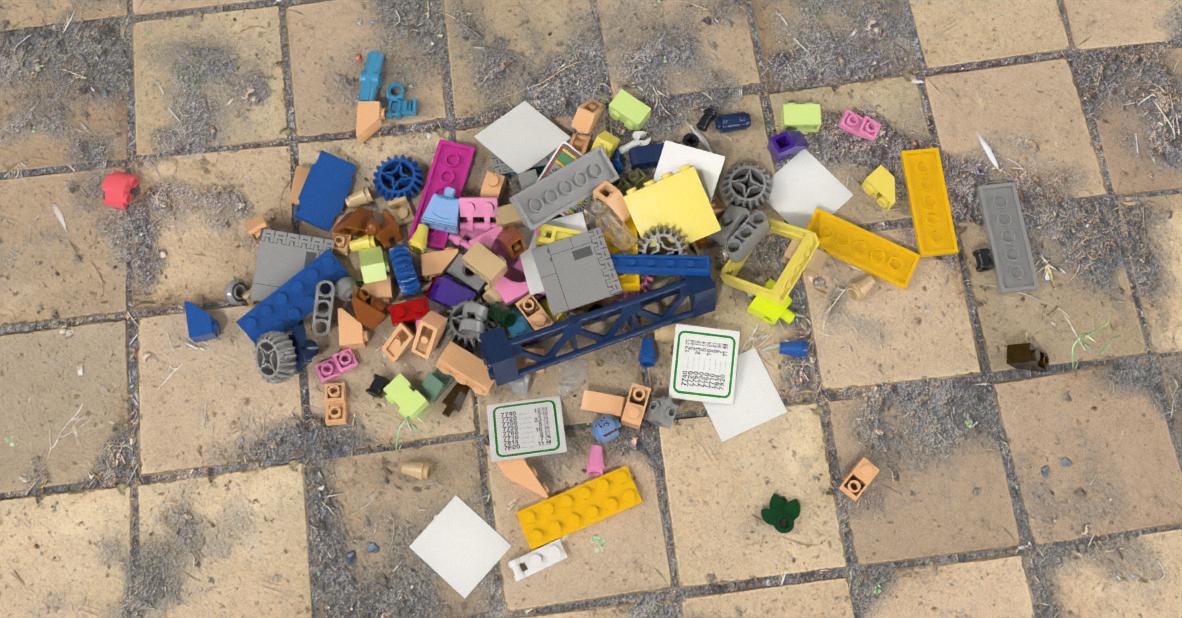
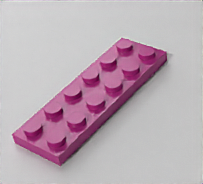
M442 139L439 140L408 242L418 225L422 224V216L434 194L443 195L445 188L451 187L456 190L454 198L459 199L462 197L476 152L475 147ZM429 228L427 247L443 251L446 248L450 233Z

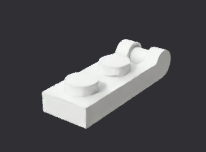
M560 539L510 561L508 566L515 574L513 576L515 582H518L568 557ZM525 563L528 570L522 572L520 565Z

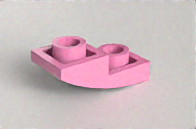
M847 109L844 111L838 127L856 136L873 141L881 124L868 116L862 118Z
M348 348L332 355V358L314 365V369L323 385L358 366V362L351 349Z

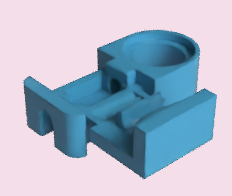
M397 82L391 83L387 88L386 96L389 102V111L385 113L387 119L396 117V119L400 120L403 118L402 114L403 116H417V97L407 102V100H404L405 91L403 86ZM395 88L401 90L400 94L396 96L392 95L391 91Z

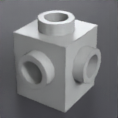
M652 397L644 419L656 426L671 428L679 406L672 403V399L669 397Z

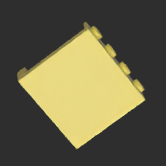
M689 163L679 167V172L674 174L671 171L661 175L662 179L656 182L654 179L643 183L644 187L640 189L633 187L627 190V194L623 196L642 240H645L642 234L646 233L650 236L648 229L651 228L653 232H656L655 226L657 225L660 231H663V225L667 226L666 231L674 227L673 234L680 231L681 234L678 238H686L681 244L692 243L721 230L695 166H690ZM662 237L666 244L677 245L672 239ZM657 238L648 244L646 251H651V249L657 247ZM661 244L660 251L658 253L664 255L667 249L664 250V247H662Z

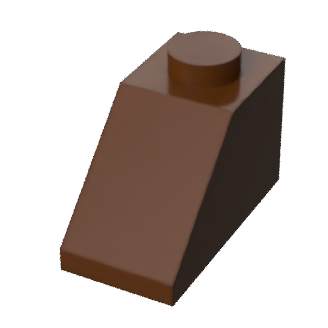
M364 207L354 208L334 227L333 233L355 237L367 235L364 229L369 221V216L374 218L373 211L367 210Z
M513 225L502 229L499 235H497L499 243L512 260L528 250L523 234Z

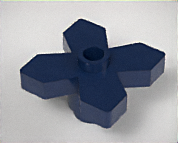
M304 325L295 326L292 329V334L288 335L289 340L293 341L292 346L296 347L294 351L297 354L296 361L298 363L295 364L296 371H294V374L302 371V366L309 365L312 362V358L318 354V344L316 341L306 339L307 335Z

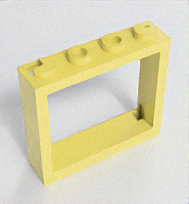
M768 218L770 224L769 232L801 242L773 289L770 290L736 277L750 253L739 263H734L729 259L725 266L722 267L719 276L725 285L783 305L819 246L820 241L815 232Z

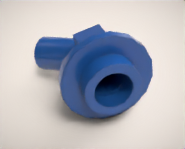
M615 151L614 158L610 159L617 174L620 175L624 168L623 162H621L622 154L619 151Z

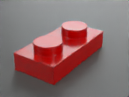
M427 297L388 306L393 326H397L401 322L405 324L421 320L430 311Z

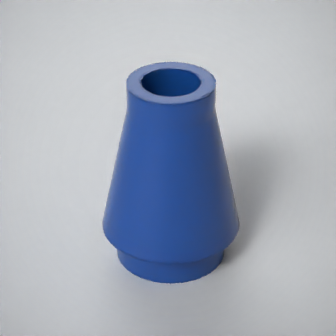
M650 337L642 339L638 357L642 367H654L655 362H657L654 339Z
M800 339L780 342L779 353L802 358V356L807 357V341Z

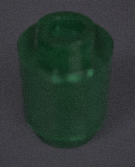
M497 301L490 306L489 317L503 327H510L515 323L516 314L510 307L501 301Z

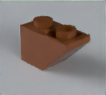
M357 285L353 287L351 300L356 320L373 330L386 317L388 304Z

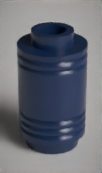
M744 111L719 115L718 119L715 120L716 129L720 133L747 130L751 125L750 115Z

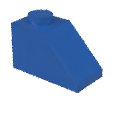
M185 301L189 338L195 343L219 338L218 331H220V325L218 320H215L211 315L191 302Z

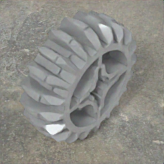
M743 162L741 167L736 164L734 169L730 168L728 174L724 175L725 180L721 184L724 186L721 190L722 193H725L724 199H729L728 204L734 203L735 206L746 207L749 212L752 211L753 207L757 210L760 205H765V200H769V194L772 192L770 187L772 182L769 181L770 176L769 174L764 175L765 168L758 170L759 165L752 167L751 162L748 166ZM740 176H746V177L743 178V179H737V181L735 180L736 178H738V177H740ZM748 181V185H747V186H748V189H747V193H746V192H745V190H746L745 185H746V182ZM756 193H760L759 195L753 198H748V196L751 194L756 195Z
M657 225L655 226L656 232L649 228L650 236L643 233L642 237L645 240L639 239L638 241L642 245L637 247V251L642 252L640 254L661 255L658 252L662 244L664 250L667 249L665 255L673 254L675 251H679L678 255H689L688 251L683 250L688 248V244H681L686 238H678L681 234L680 231L673 234L674 227L666 231L667 226L663 225V231H660ZM662 237L672 239L677 245L666 244ZM657 238V247L651 249V251H646L648 244Z
M472 297L470 301L465 300L456 306H451L452 310H446V314L449 315L446 316L448 318L445 329H448L446 334L451 336L452 342L457 340L458 346L464 342L465 348H468L469 343L475 348V342H481V337L463 335L456 331L454 324H459L460 326V321L464 319L459 314L463 311L465 303L479 304L488 308V303L482 304L481 298L475 302V297ZM488 308L487 320L483 322L486 325L484 332L492 330L491 328L496 326L492 322L496 319L495 315H491L493 313L492 308Z
M269 331L261 334L260 338H257L256 350L254 351L255 367H258V373L262 374V379H266L267 383L279 384L290 380V377L294 376V371H296L295 364L298 363L296 361L297 354L294 351L296 347L292 346L293 341L289 340V336L285 335L284 332Z

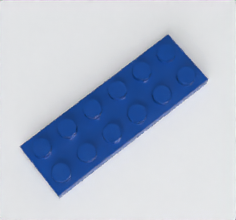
M327 249L236 322L255 344H257V338H260L261 334L269 331L286 333L313 311L315 289L319 281L329 280L335 285L339 279L351 277V275L332 252ZM328 283L320 286L321 293L327 294L330 291Z

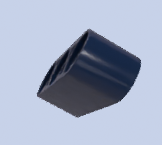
M665 143L637 146L629 149L631 169L657 168Z

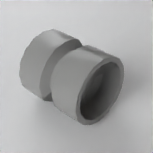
M465 303L462 312L464 319L460 321L458 331L468 336L480 337V334L485 331L486 325L483 322L487 320L489 309L483 305Z

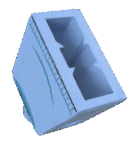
M446 187L443 195L434 194L422 216V224L431 229L459 234L460 209L459 199L454 198L456 194L455 189Z

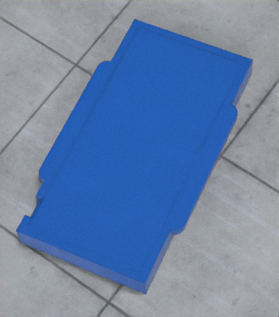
M321 150L316 163L311 166L298 197L299 204L293 217L329 232L335 217L340 215L352 185L351 178L356 165Z

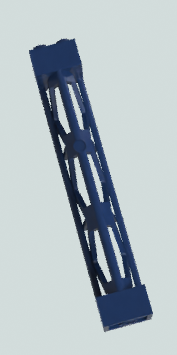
M679 275V280L669 285L615 301L611 305L581 315H570L568 318L557 321L552 325L520 336L516 335L507 338L503 326L480 334L481 342L478 344L482 353L481 357L484 365H487L490 380H495L498 387L538 370L681 320L695 318L715 311L717 287L711 276ZM680 293L662 315L641 308L643 305L645 307ZM689 296L691 310L673 316V313ZM622 313L605 335L582 328L583 326H590ZM635 314L651 319L654 323L636 329ZM627 321L631 331L615 336L616 332ZM563 334L547 355L543 356L522 349V347L532 346L546 341L548 338ZM576 334L595 340L596 343L578 349ZM569 340L573 351L556 356ZM515 355L537 361V363L518 370Z

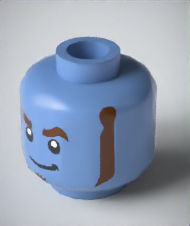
M605 414L592 422L590 430L597 442L607 443L619 436L618 428L621 425L616 417L612 418L609 414Z

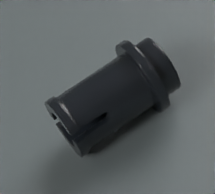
M710 107L704 109L703 116L696 124L697 128L700 131L706 132L712 120L716 119L717 112Z

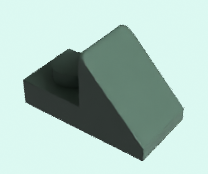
M437 368L433 374L430 372L427 374L419 391L434 403L452 384L455 378L449 374L442 373Z

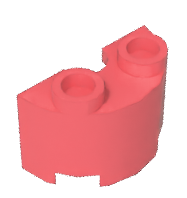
M113 170L114 173L112 175L108 174L103 182L102 190L105 191V198L102 201L105 205L126 210L127 205L132 199L130 190L137 186L138 176Z

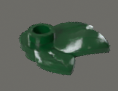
M773 494L769 502V508L762 509L761 516L767 524L773 525L778 532L788 533L794 527V520L800 515V504L798 499H793L786 503L782 497ZM781 520H785L787 522L786 527L781 526Z

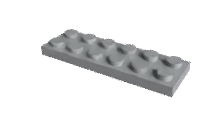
M602 145L509 199L528 232L592 195L593 190L607 180L609 183H612L620 177Z
M1015 182L978 186L976 191L999 294L1038 290L1039 284Z

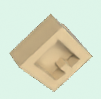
M406 196L401 198L395 197L392 201L388 202L399 228L413 223L414 215Z

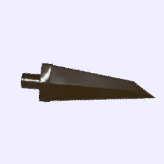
M457 382L446 398H444L442 401L446 405L442 413L444 416L449 418L453 410L457 412L461 410V406L470 389L468 385Z

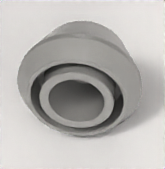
M353 277L339 279L334 285V296L346 302L352 301L353 287L357 285L356 280Z
M234 279L224 286L223 295L230 303L241 305L246 301L242 294L249 289L243 280Z
M531 373L524 375L518 380L509 382L512 391L520 396L527 395Z

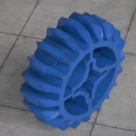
M395 154L394 159L387 157V162L381 160L382 166H376L378 172L373 174L375 177L373 179L374 188L380 197H384L385 201L390 199L392 201L395 197L401 198L406 196L409 202L410 196L416 197L414 192L420 193L419 187L423 186L421 180H423L424 176L421 174V167H418L416 161L412 162L410 157L406 159L403 154L400 159ZM404 169L409 170L413 177L406 175ZM384 181H388L389 184H392L393 189L391 190L385 187Z
M399 244L390 248V259L402 293L406 296L421 291L420 280L408 246L406 244Z

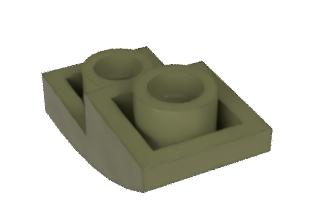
M637 168L627 178L624 179L620 175V178L611 184L619 189L624 196L627 194V190L633 187L639 189L643 186V183L650 179Z

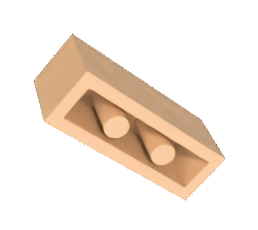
M452 341L449 342L437 361L436 367L442 373L453 376L457 382L468 385L479 395L487 396L495 383V380H490L487 365H484L483 360Z

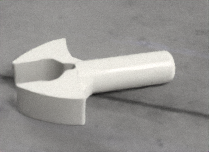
M635 131L632 135L634 140L619 147V152L624 154L633 147L649 145L651 137L645 141L639 140L645 137L647 132Z

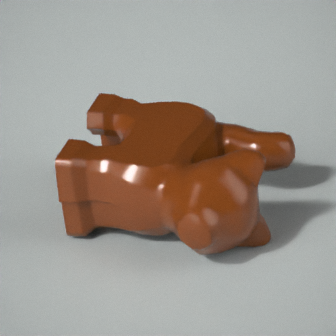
M384 210L383 217L386 220L380 225L373 217L369 216V221L364 230L366 234L374 235L381 247L387 250L392 247L389 239L395 237V242L398 243L403 240V234L394 217L389 214L388 210Z

